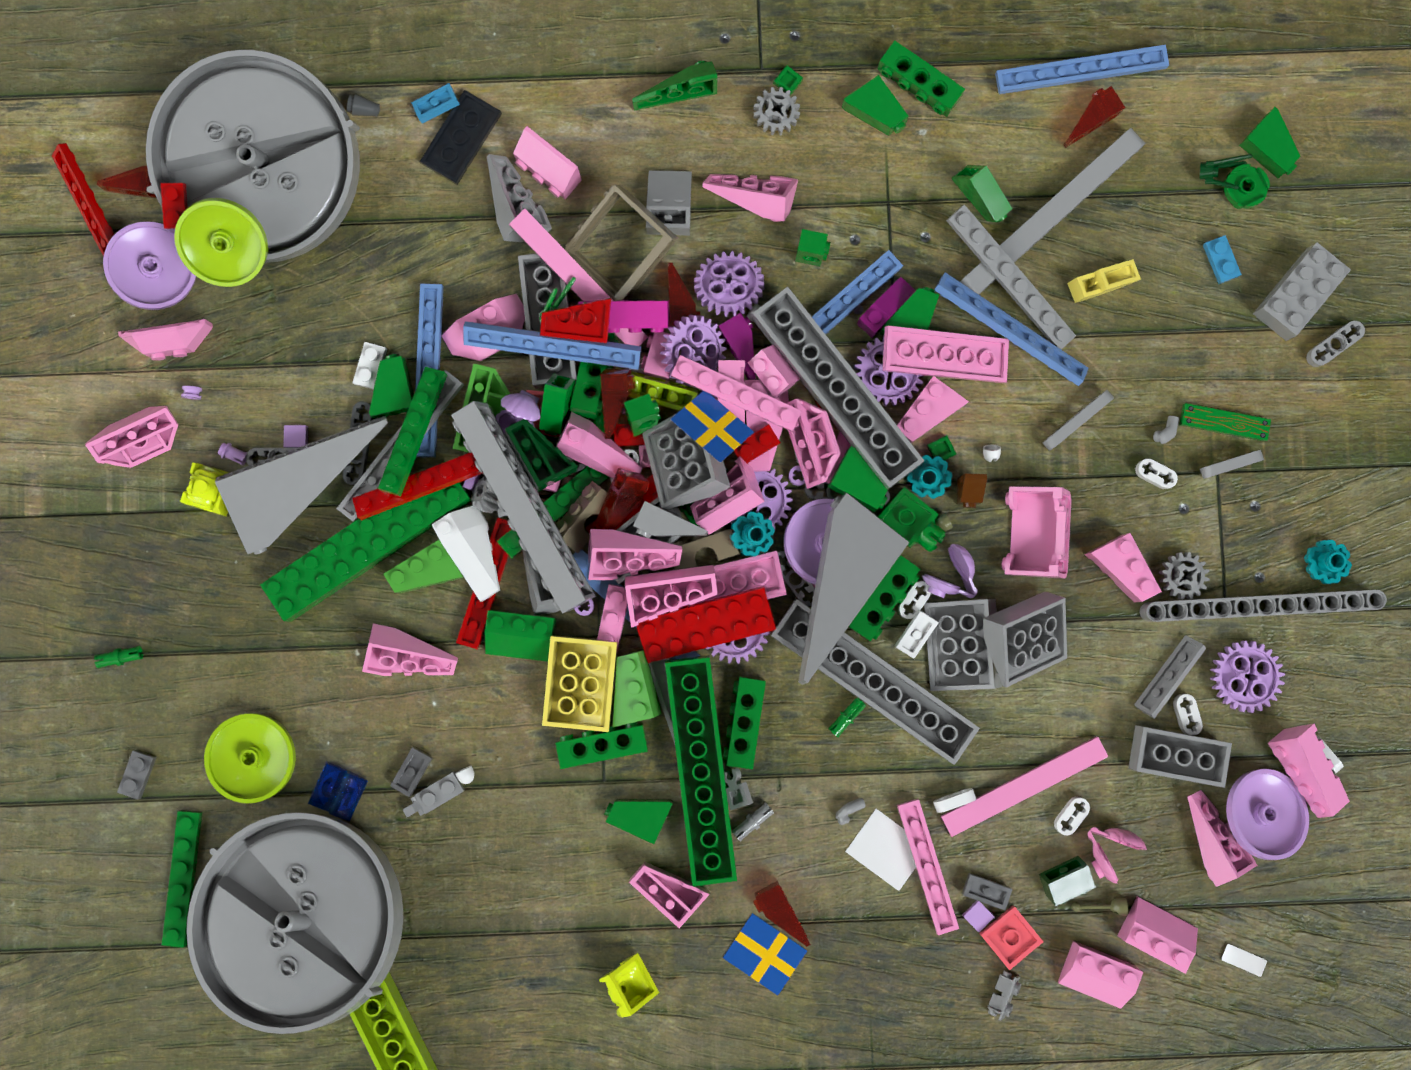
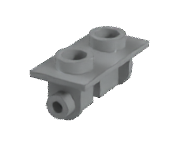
M1005 970L1003 974L999 975L995 987L996 990L1003 993L1001 996L993 993L987 1007L990 1015L997 1016V1013L1000 1014V1021L1005 1016H1010L1013 1009V1004H1011L1013 995L1017 996L1021 988V983H1019L1020 976L1018 975L1013 979L1011 978L1012 973Z

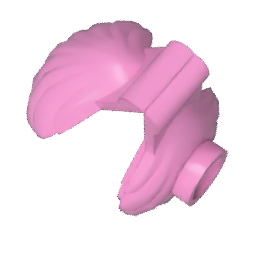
M1093 827L1088 832V839L1093 843V855L1095 861L1091 863L1099 879L1106 877L1115 884H1118L1115 871L1100 844L1096 843L1092 833L1130 848L1147 850L1142 839L1129 830L1110 828L1102 832Z

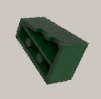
M522 419L505 428V436L537 492L577 471L578 466L569 460L560 449L549 442L527 420Z

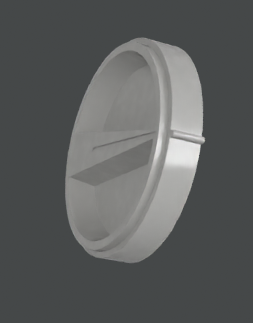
M234 50L218 53L204 58L184 70L171 82L160 97L150 119L147 132L146 163L152 185L147 187V192L156 195L161 207V183H185L188 207L195 202L207 198H223L234 201L248 209L262 225L268 242V254L265 263L295 258L307 253L325 241L338 228L352 205L360 172V154L355 134L360 127L350 120L343 105L334 93L313 74L295 62L279 55L256 50Z
M285 813L250 824L234 834L220 848L210 849V854L213 856L197 881L189 905L187 943L195 975L205 993L221 1011L249 1028L267 1033L290 1034L309 1031L334 1023L358 1009L370 997L382 994L383 990L379 986L393 965L402 936L403 902L399 882L392 865L380 847L368 835L357 827L334 817L308 813Z

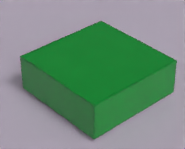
M786 65L773 81V84L778 88L782 87L784 93L790 90L791 96L802 83L803 77Z
M947 435L926 445L933 458L940 456L943 460H947L957 454Z

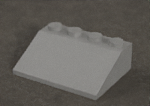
M673 416L642 433L661 509L663 510L710 498L730 488L724 462L720 463L673 423L670 420Z
M1042 592L983 618L984 640L1003 687L1011 686L1067 659L1065 597Z
M996 599L925 603V613L939 622L927 639L930 691L996 689L1002 687L984 640L983 618L997 613Z

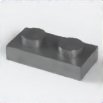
M412 747L390 786L410 797L433 757L416 747Z
M133 750L117 793L137 800L141 799L157 757L139 750Z
M968 873L962 895L1006 910L1012 889Z

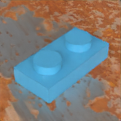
M450 83L411 102L422 124L460 105Z
M1226 235L1203 244L1218 284L1242 275Z

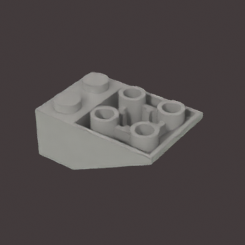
M649 170L647 209L675 235L690 236L692 171ZM646 221L647 235H661Z

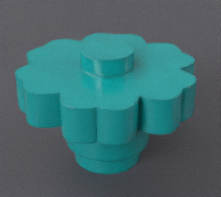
M924 455L922 457L924 462L910 472L907 479L910 483H913L912 491L918 494L919 497H925L928 494L930 498L935 499L938 496L944 495V487L951 486L953 474L947 470L948 462L940 456L932 459L930 455Z
M749 511L745 517L739 516L731 524V529L734 532L730 534L729 538L733 547L741 549L743 555L755 557L759 554V551L767 552L773 544V539L770 536L774 534L775 529L772 526L771 520L764 519L762 513Z
M1334 540L1317 541L1315 547L1307 549V554L1304 557L1305 562L1308 563L1306 572L1310 574L1311 579H1320L1322 584L1339 583L1341 577L1349 575V570L1352 567L1351 562L1348 561L1350 552L1344 544L1336 545Z

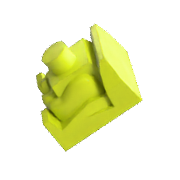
M193 462L190 469L189 486L183 492L180 502L227 517L228 510L215 484L216 477L230 472Z
M638 953L626 958L620 963L618 968L599 979L600 982H606L608 994L612 1002L619 1007L617 1015L622 1018L633 1015L660 993Z

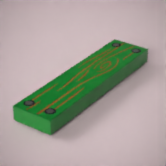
M1187 403L1183 404L1180 426L1264 442L1268 441L1271 419Z

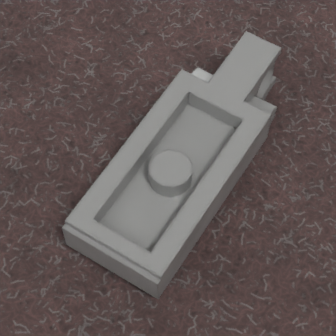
M452 772L415 794L411 798L413 804L403 809L406 817L417 811L420 816L427 814L462 793L465 789L457 779L455 772Z

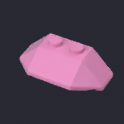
M517 294L494 299L456 320L442 335V338L452 355L482 361L500 350L464 345L463 326L465 321L522 329L525 322L524 306Z
M206 319L120 331L118 335L139 352L152 358V360L166 359L165 356L185 357L187 353L195 352L212 330L213 324Z
M797 398L786 403L802 411L793 431H789V435L806 487L809 489L826 482L840 455V450L827 411Z
M167 406L148 407L108 425L87 441L85 446L97 463L132 468L171 450L178 423Z

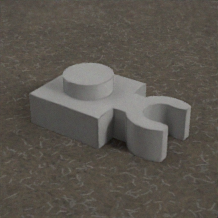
M739 768L732 770L733 778L730 776L729 771L724 772L725 782L729 785V788H726L730 810L753 803L747 783L740 782L741 772Z

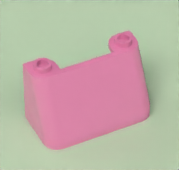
M1009 487V492L1005 496V502L1012 510L1010 553L1002 559V569L1005 570V574L1066 578L1068 573L1071 518L1070 491L1063 487Z

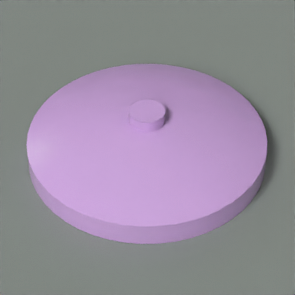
M138 222L122 228L111 238L104 252V273L110 287L122 300L141 309L159 310L179 303L191 291L196 276L184 265L178 255L175 246L174 229H164L163 224L156 222Z
M818 499L802 506L790 518L784 533V550L789 564L801 578L816 585L827 518L832 510L830 505L834 499Z
M1271 769L1253 770L1240 776L1230 789L1226 805L1227 820L1234 838L1245 851L1260 859L1280 860L1290 857L1300 849L1309 829V812L1305 798L1300 794L1297 786L1288 776Z

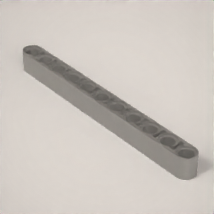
M1132 128L1127 130L1006 239L1000 247L1015 263L1146 143ZM981 262L960 283L979 295L996 279Z
M1380 590L1147 602L1141 606L1140 616L1148 622L1378 610L1385 606L1387 598ZM1371 595L1374 598V603L1372 605L1369 601V597ZM1349 596L1352 598L1351 606L1347 603ZM1327 597L1330 599L1329 607H1327L1325 604V600ZM1305 598L1309 602V606L1307 609L1303 605V601ZM1283 599L1287 603V607L1285 610H1283L1281 606V602ZM1261 601L1265 603L1264 611H1261L1259 608ZM1239 602L1243 604V611L1241 613L1237 609ZM1217 603H1219L1222 607V610L1219 614L1215 610V606ZM1195 604L1200 607L1198 615L1193 612ZM1173 605L1178 608L1176 616H1173L1171 613ZM1152 606L1156 609L1155 617H1151L1149 614V609Z

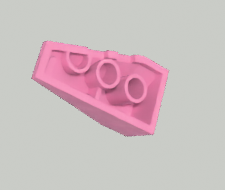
M710 174L703 182V188L763 218L780 222L785 221L791 211L798 179L770 176V180L757 179V175H750L748 178L739 179L737 175Z
M745 380V385L774 398L761 380ZM788 390L775 397V399L788 403ZM745 410L746 425L754 433L769 424L777 438H780L783 427ZM777 446L748 463L754 472L770 471Z
M573 412L570 413L556 447L565 456L634 488L642 467L593 422Z
M590 529L588 580L618 579V575L630 573L633 576L637 575L638 571L645 569L656 571L679 566L682 546L616 530Z
M373 624L362 672L381 676H392V673L404 672L405 676H412L413 672H424L426 675H453L458 658L396 628Z
M1202 790L1187 797L1204 867L1207 870L1208 877L1216 887L1237 879L1258 866L1252 855L1238 844L1230 832L1229 824H1224L1219 819L1218 810Z

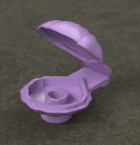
M521 390L520 393L509 394L501 399V406L505 407L506 410L500 411L495 418L504 434L505 428L522 419L527 420L534 426L533 421H537L541 417L537 405L538 397Z
M951 544L948 548L950 559L961 575L966 591L960 589L959 586L928 574L922 575V578L929 585L928 592L944 598L945 594L960 593L968 598H974L978 593L972 581L975 573L974 560L964 547L958 544Z

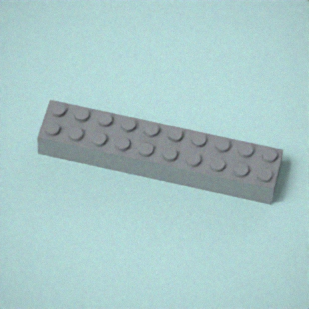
M786 287L753 313L752 319L771 344L778 349L799 376L806 389L821 408L827 411L831 421L849 444L856 448L887 490L924 462V459L789 287Z
M473 401L453 413L451 416L454 419L452 422L454 428L464 437V446L468 452L473 453L477 469L481 473L483 472L487 478V487L496 494L498 498L497 504L501 511L506 512L510 528L519 535L520 546L524 551H528L531 557L530 563L534 570L539 571L542 576L541 583L543 587L551 592L555 608L558 611L561 610L563 614L596 597L489 405Z
M795 599L777 624L776 630H773L770 636L801 658H803L811 609ZM843 633L818 668L822 673L953 765L956 764L980 729L846 633Z

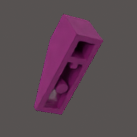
M900 277L859 318L857 325L873 338L916 290Z
M739 313L720 324L718 330L722 332L721 336L726 340L725 343L736 360H745L744 374L747 379L756 380L755 372L748 364L754 357L751 330L753 325L747 316L743 317Z

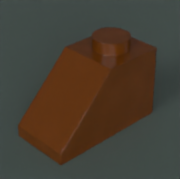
M963 474L958 477L957 504H963V508H976V505L983 503L987 474Z

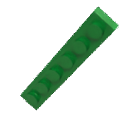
M429 367L424 368L378 486L379 490L401 497L448 376L444 371Z
M588 466L544 502L554 523L568 512L569 507L576 502L584 488L592 481L600 486L610 477ZM512 529L497 541L511 559L523 550L519 543V535Z
M177 811L161 946L182 948L187 946V918L194 889L203 812Z

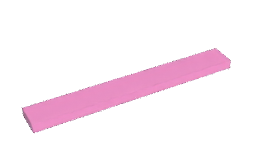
M525 208L508 224L566 285L572 277H576L571 290L582 301H597L610 298ZM620 328V332L615 333L624 344L640 346L648 338L643 331L630 333L629 328Z
M1096 736L978 796L975 801L941 815V818L950 836L953 837L1107 758L1108 755L1099 737Z

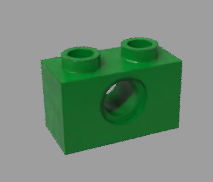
M802 229L795 262L820 267L822 260L826 261L831 242L827 241L828 234Z
M650 394L624 402L626 417L633 436L640 435L658 424V420L661 419L656 399L651 400Z

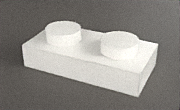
M364 342L353 379L354 385L374 390L379 362L385 359L387 348Z
M918 610L896 642L895 647L914 659L939 622L923 611Z

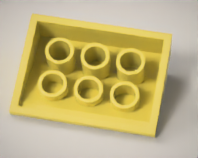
M556 635L550 636L542 726L609 732L617 642Z

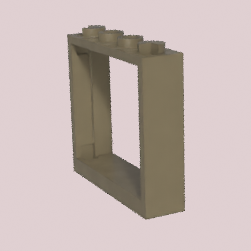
M612 185L609 190L605 191L604 199L593 206L590 211L592 213L590 217L579 224L577 227L579 231L575 236H571L567 240L564 250L610 298L612 297L613 301L629 300L679 238L622 185ZM622 197L663 237L619 290L578 250L618 199Z

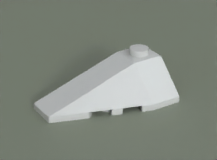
M470 506L448 513L433 523L432 526L442 545L480 602L500 591L496 565L493 563L491 552L493 550L492 543L489 541V527L482 512Z

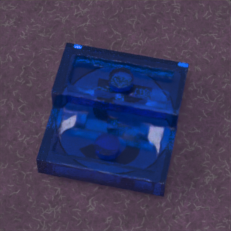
M326 761L308 800V804L350 822L368 780Z

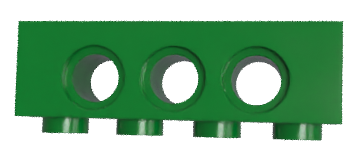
M895 40L881 58L877 68L882 76L887 79L891 78L897 82V85L902 90L910 91L918 101L926 102L937 114L948 117L965 91V88ZM904 66L907 71H900L897 67ZM915 78H922L925 83L920 84L916 82ZM933 90H939L942 95H935Z
M608 333V342L619 343V340H616L615 333ZM587 362L580 363L570 404V412L581 417L597 420L598 413H602L604 407V400H601L603 392L607 393L609 380H606L608 372L612 373L613 366ZM595 370L601 373L595 377L590 375ZM590 390L596 392L592 397L586 396L585 393Z
M900 555L848 628L867 641L876 640L883 631L880 627L884 621L889 622L895 614L893 610L897 603L901 604L908 595L905 591L909 585L914 586L918 581L920 568ZM895 575L902 577L903 584L901 587L893 585L892 579ZM882 593H887L890 596L891 600L888 605H883L880 602ZM870 611H875L878 614V620L873 624L867 619Z
M740 676L739 681L734 680L732 694H736L735 703L731 702L729 716H733L732 725L728 724L726 738H730L729 747H724L723 760H727V766L753 770L766 685L765 680ZM750 694L753 697L752 705L743 706L741 704L742 696ZM746 716L750 719V725L747 728L738 726L737 722L740 717ZM739 738L747 741V746L743 750H738L734 746L735 741Z
M638 722L625 724V728L620 729L609 726V732L595 733V731L589 730L582 732V736L576 738L573 737V734L561 736V741L555 743L560 769L648 752L649 750L644 724L639 725ZM620 734L628 735L630 739L628 745L623 746L618 743V736ZM597 739H605L608 743L607 749H598L596 746ZM576 743H583L585 745L586 752L584 754L576 753L574 749Z

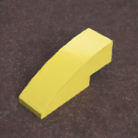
M1129 260L1077 277L1067 284L1074 302L1077 303L1137 282L1141 278L1134 260Z

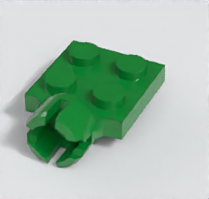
M905 487L878 516L881 521L909 542L908 548H911L914 544H919L927 551L932 552L937 548V542L941 543L945 538V531L935 523L938 513Z

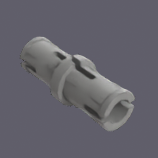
M765 802L753 814H748L746 816L747 819L732 830L733 834L741 842L754 829L758 830L760 828L759 825L774 814L773 810Z

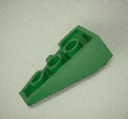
M698 61L695 65L687 67L632 98L634 111L717 94L718 77L713 62Z

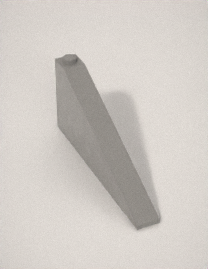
M386 415L216 477L215 484L247 554L254 552L256 555L266 551V547H269L385 427L388 423Z
M847 493L841 498L837 496L830 505L832 510L827 518L798 680L801 685L809 682L909 543Z

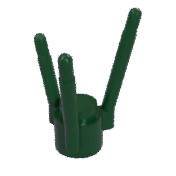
M1247 154L1201 162L1199 178L1200 180H1205V184H1214L1238 190L1240 188L1238 185L1214 180L1213 178L1218 177L1220 168L1237 167L1247 164L1246 161L1241 160L1250 159L1253 155Z

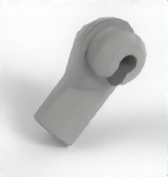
M1168 416L1166 428L1162 431L1157 430L1154 432V441L1165 444L1173 439L1177 433L1179 417Z
M860 797L840 808L835 815L840 825L849 823L850 818L848 815L865 808L864 800Z

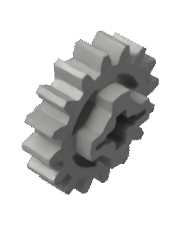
M771 87V93L764 90L763 97H757L758 104H754V110L756 111L754 112V119H758L757 126L764 125L763 132L770 129L771 135H774L775 131L782 135L783 129L790 132V125L796 126V119L800 116V112H798L800 104H794L797 97H790V90L783 93L782 87L779 88V91H775L774 87ZM766 104V105H767V106H766L767 110H766L765 113L763 114L762 109H763L764 105ZM791 109V115L787 118L786 113Z
M1180 552L1176 553V558L1174 556L1168 557L1170 563H1162L1165 570L1159 571V573L1164 575V578L1159 581L1166 583V586L1163 588L1164 591L1171 590L1169 596L1177 595L1180 600L1185 597L1193 599V594L1195 596L1201 595L1199 589H1207L1203 583L1210 581L1209 578L1205 577L1209 569H1203L1206 562H1198V555L1191 558V552H1186L1184 556ZM1181 561L1188 562L1192 565L1186 566L1184 563H1181ZM1183 572H1188L1187 575L1185 576V579H1186V580H1181L1182 577L1184 576V573H1183ZM1183 585V587L1185 589L1187 588L1188 590L1184 591L1177 587Z

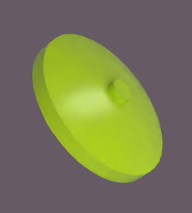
M223 198L200 200L189 206L176 224L174 239L180 259L195 276L207 283L223 287L242 285L252 280L262 269L266 261L268 242L262 225L248 209L234 201Z
M258 713L237 715L220 724L210 736L204 754L205 771L210 783L221 795L239 803H257L276 795L290 780L296 761L294 743L286 728L277 720Z

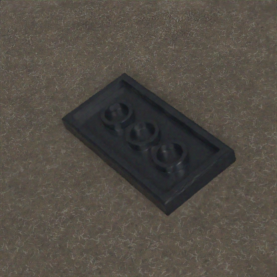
M466 90L463 91L458 99L460 105L451 110L420 160L422 165L456 185L459 184L502 115L500 110Z

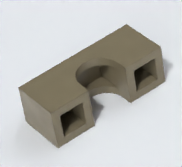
M593 481L584 488L580 497L569 507L565 516L556 523L567 546L576 553L580 552L590 537L584 529L586 519L593 514L601 515L606 519L618 504L615 498Z
M721 527L708 537L695 536L692 537L693 542L687 544L684 541L674 543V545L682 546L679 566H674L675 570L697 567L695 556L703 548L713 550L718 562L739 555L738 549L733 547L729 538L732 530H726L725 527Z

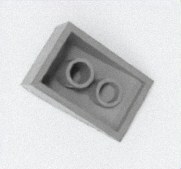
M646 501L633 525L638 528L637 533L647 538H651L652 535L656 537L707 536L708 534L707 530Z

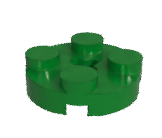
M1243 164L1236 167L1223 181L1240 187L1238 190L1224 187L1226 198L1236 209H1249L1257 206L1266 198L1270 187V181L1265 171L1259 167L1255 168L1251 164ZM1242 182H1245L1246 184L1250 183L1251 187L1249 188V191L1243 189Z

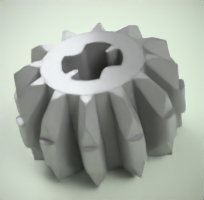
M484 476L475 484L471 501L476 509L485 513H493L494 510L497 511L499 508L497 504L498 498L487 487V478Z

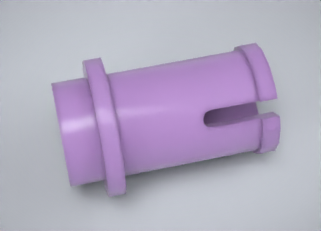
M223 443L219 448L218 455H221L222 459L228 458L243 466L246 463L247 452L232 447L231 443Z

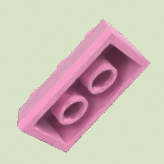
M528 126L525 127L513 152L516 159L515 164L523 171H530L533 174V179L539 184L545 183L550 187L548 190L555 197L561 196L566 200L582 181L578 166Z
M1137 896L1117 936L1128 944L1186 974L1196 954L1198 928Z
M1073 941L1058 983L1121 1009L1136 994L1143 971L1133 964Z

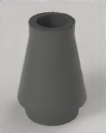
M357 94L355 96L349 95L347 112L352 113V116H379L380 104Z

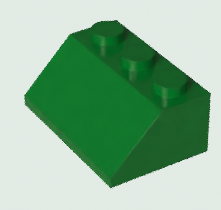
M488 610L485 628V654L548 662L550 636L555 635L557 618Z

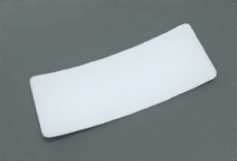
M1227 944L1222 956V961L1259 977L1262 976L1267 960L1230 944Z

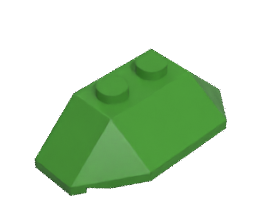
M473 364L463 407L473 401L487 403L495 417L500 411L506 410L505 407L501 406V399L509 395L510 392L496 369ZM456 433L453 449L470 453L464 446L463 442L465 439L461 433Z

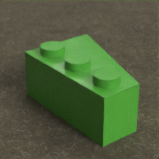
M440 539L383 574L394 593H404L464 578Z
M644 650L617 657L613 727L651 719L662 714Z

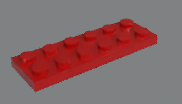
M764 586L679 608V610L661 614L658 618L650 621L648 619L640 622L636 626L648 663L776 630Z

